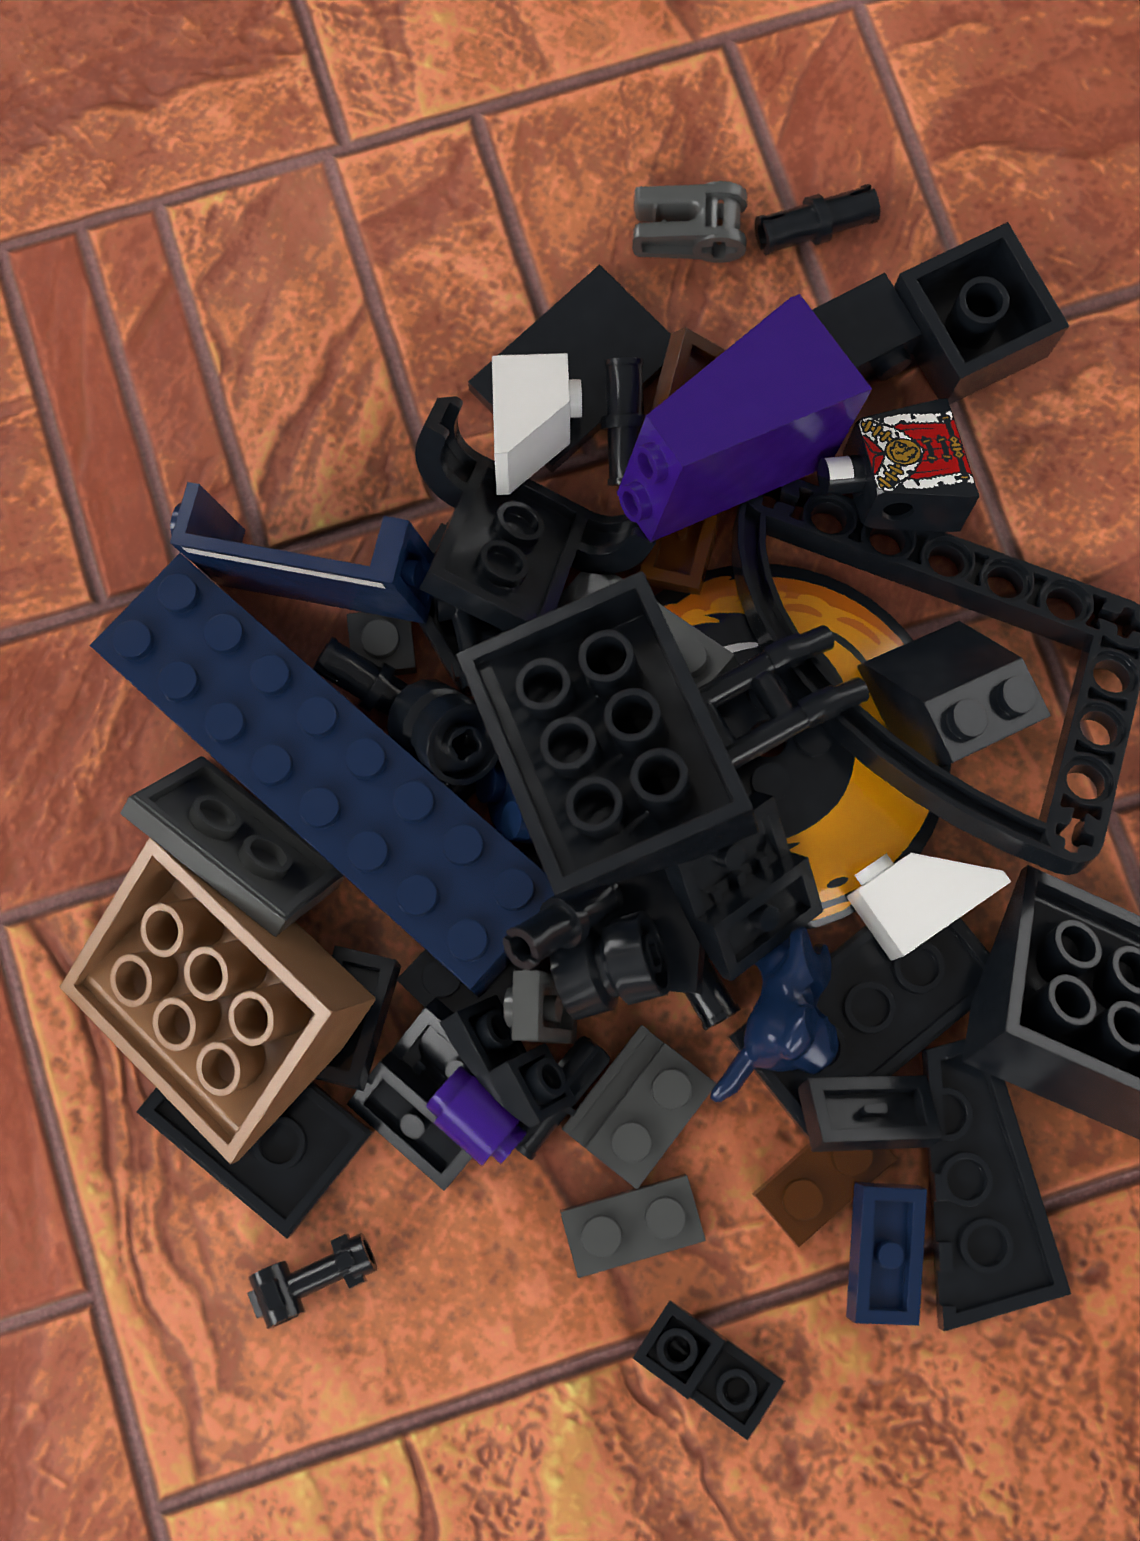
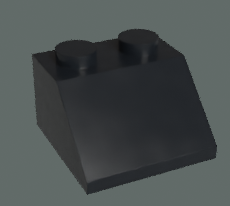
M961 621L952 623L857 666L887 729L940 768L1051 716L1023 658Z

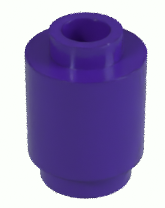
M462 1066L455 1070L425 1106L437 1117L434 1124L481 1166L490 1156L502 1164L527 1134L518 1125L520 1120L498 1103L476 1077L472 1076Z

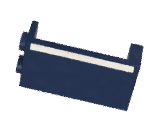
M187 482L182 502L175 507L171 516L170 531L172 537L170 544L217 585L418 623H427L433 598L432 595L419 588L434 554L409 520L383 516L370 566L244 544L242 541L246 530L200 484Z

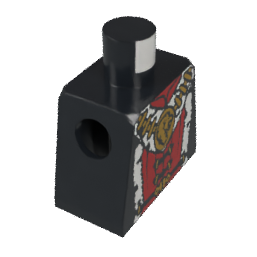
M948 398L936 399L862 417L853 426L844 448L843 456L821 458L818 463L817 477L822 495L852 493L860 522L868 528L960 532L979 498Z

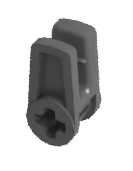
M715 181L700 185L637 187L634 192L633 209L636 219L646 223H638L633 229L632 249L634 255L652 258L701 259L714 263L731 262L741 258L746 252L747 241L745 234L741 232V213L747 207L746 189L739 184L727 181ZM719 200L723 201L722 204H718L717 202ZM718 219H722V226L717 225Z

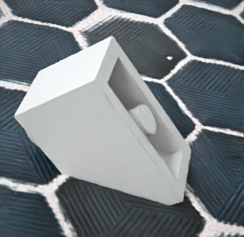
M567 353L492 356L494 457L497 495L511 494L570 444V418H582L581 379L569 380Z
M886 853L854 875L861 884V887L846 897L892 961L905 956L1009 884L1011 880L1003 870L910 853L896 863H893Z

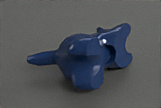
M805 927L795 928L787 940L755 963L763 979L761 995L747 1020L744 1047L737 1053L724 1075L711 1091V1099L714 1102H722L737 1093L757 1067L777 1072L798 1069L814 1075L823 1071L833 1061L838 1051L837 1031L835 1026L828 1020V1017L821 1013L817 1007L820 996L831 979L830 952L826 944H815L812 947L809 933Z

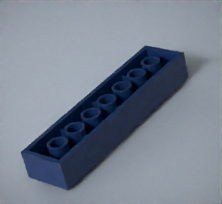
M181 553L90 644L117 672L478 998L511 962L504 950L503 938L508 935L506 934L508 929L523 923L539 913L540 906L544 901L554 895L546 873Z

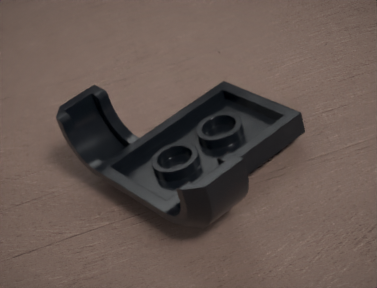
M457 396L437 398L416 443V462L427 486L441 500L455 509L422 581L420 590L506 632L556 610L571 567L594 574H614L635 567L651 552L656 544V540L650 542L639 525L629 520L625 514L606 516L595 513L530 479H527L509 495H497L495 461L472 449L465 442L459 431L458 415L463 401Z

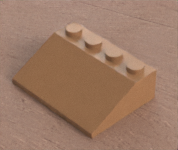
M150 837L60 985L65 994L230 1164L239 1161L343 1049L376 1000L360 982L298 923L294 922L278 936L274 937Z

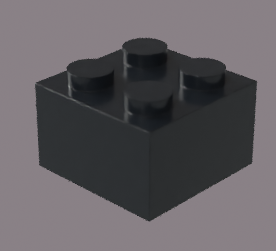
M1008 222L900 273L894 285L895 290L922 332L912 354L937 398H948L949 404L1047 358L1069 327L1068 322Z

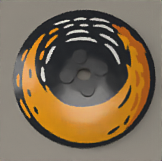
M769 564L772 579L784 609L798 633L801 634L822 625L827 626L831 630L834 637V648L815 657L838 684L855 677L863 679L857 668L858 665L913 641L907 631L887 611L851 586L807 569ZM732 565L708 570L700 595L665 589L655 595L659 604L735 654L738 665L763 651L749 626L740 602ZM774 675L792 704L796 705L798 700L780 676ZM752 689L745 691L717 708L736 739L751 731L754 727L770 720L769 715ZM869 692V699L859 705L887 729ZM820 724L812 729L808 728L785 741L780 754L774 757L759 756L736 769L747 796L755 791L774 796L790 852L806 856L809 859L823 912L804 926L807 930L841 920L856 912L846 897L861 887V884L854 875L886 853L893 863H896L910 853L921 854L939 820V816L906 797L863 765L828 734ZM951 764L943 767L942 769L950 773Z

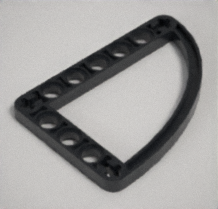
M800 479L739 504L732 530V566L740 602L749 626L762 650L783 637L798 633L784 609L772 579L766 551L767 535L1082 651L1039 820L978 791L935 765L893 735L860 705L842 711L839 716L824 721L820 725L863 765L906 797L953 826L1006 853L1057 874H1077L1086 868L1099 855L1104 845L1140 691V605L1127 598L946 532L868 528L860 522L854 499L841 494L824 496L819 486ZM764 496L772 497L776 500L774 508H767L762 505ZM796 505L803 508L798 520L792 518ZM820 513L830 514L840 522L842 531L833 534L825 533L817 529L811 517ZM882 534L893 538L899 545L900 553L895 555L880 553L872 546L870 537ZM937 555L947 557L957 566L958 575L947 577L938 574L930 566L928 558ZM990 577H1001L1010 581L1016 589L1017 596L1014 598H1003L996 595L989 588L987 579ZM1058 598L1068 602L1075 612V619L1064 620L1053 615L1046 604L1047 599ZM1091 614L1095 615V617L1090 623L1091 625H1094L1093 627L1086 625V622L1090 618ZM1114 623L1123 626L1122 633L1127 638L1117 635L1118 627ZM815 656L806 659L803 664L779 675L797 700L829 685H838ZM1105 669L1114 673L1120 679L1122 692L1113 693L1101 688L1094 679L1093 670ZM1092 720L1103 725L1110 736V744L1098 745L1089 741L1081 731L1080 721ZM1080 773L1089 777L1097 789V798L1088 800L1075 795L1068 786L1067 774ZM1072 818L1081 819L1074 826L1071 838L1072 844L1078 847L1074 852L1065 849V839L1059 835L1069 825Z

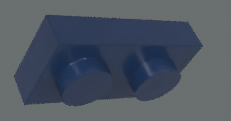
M854 1182L846 1317L854 1323L919 1326L927 1189L910 1184Z

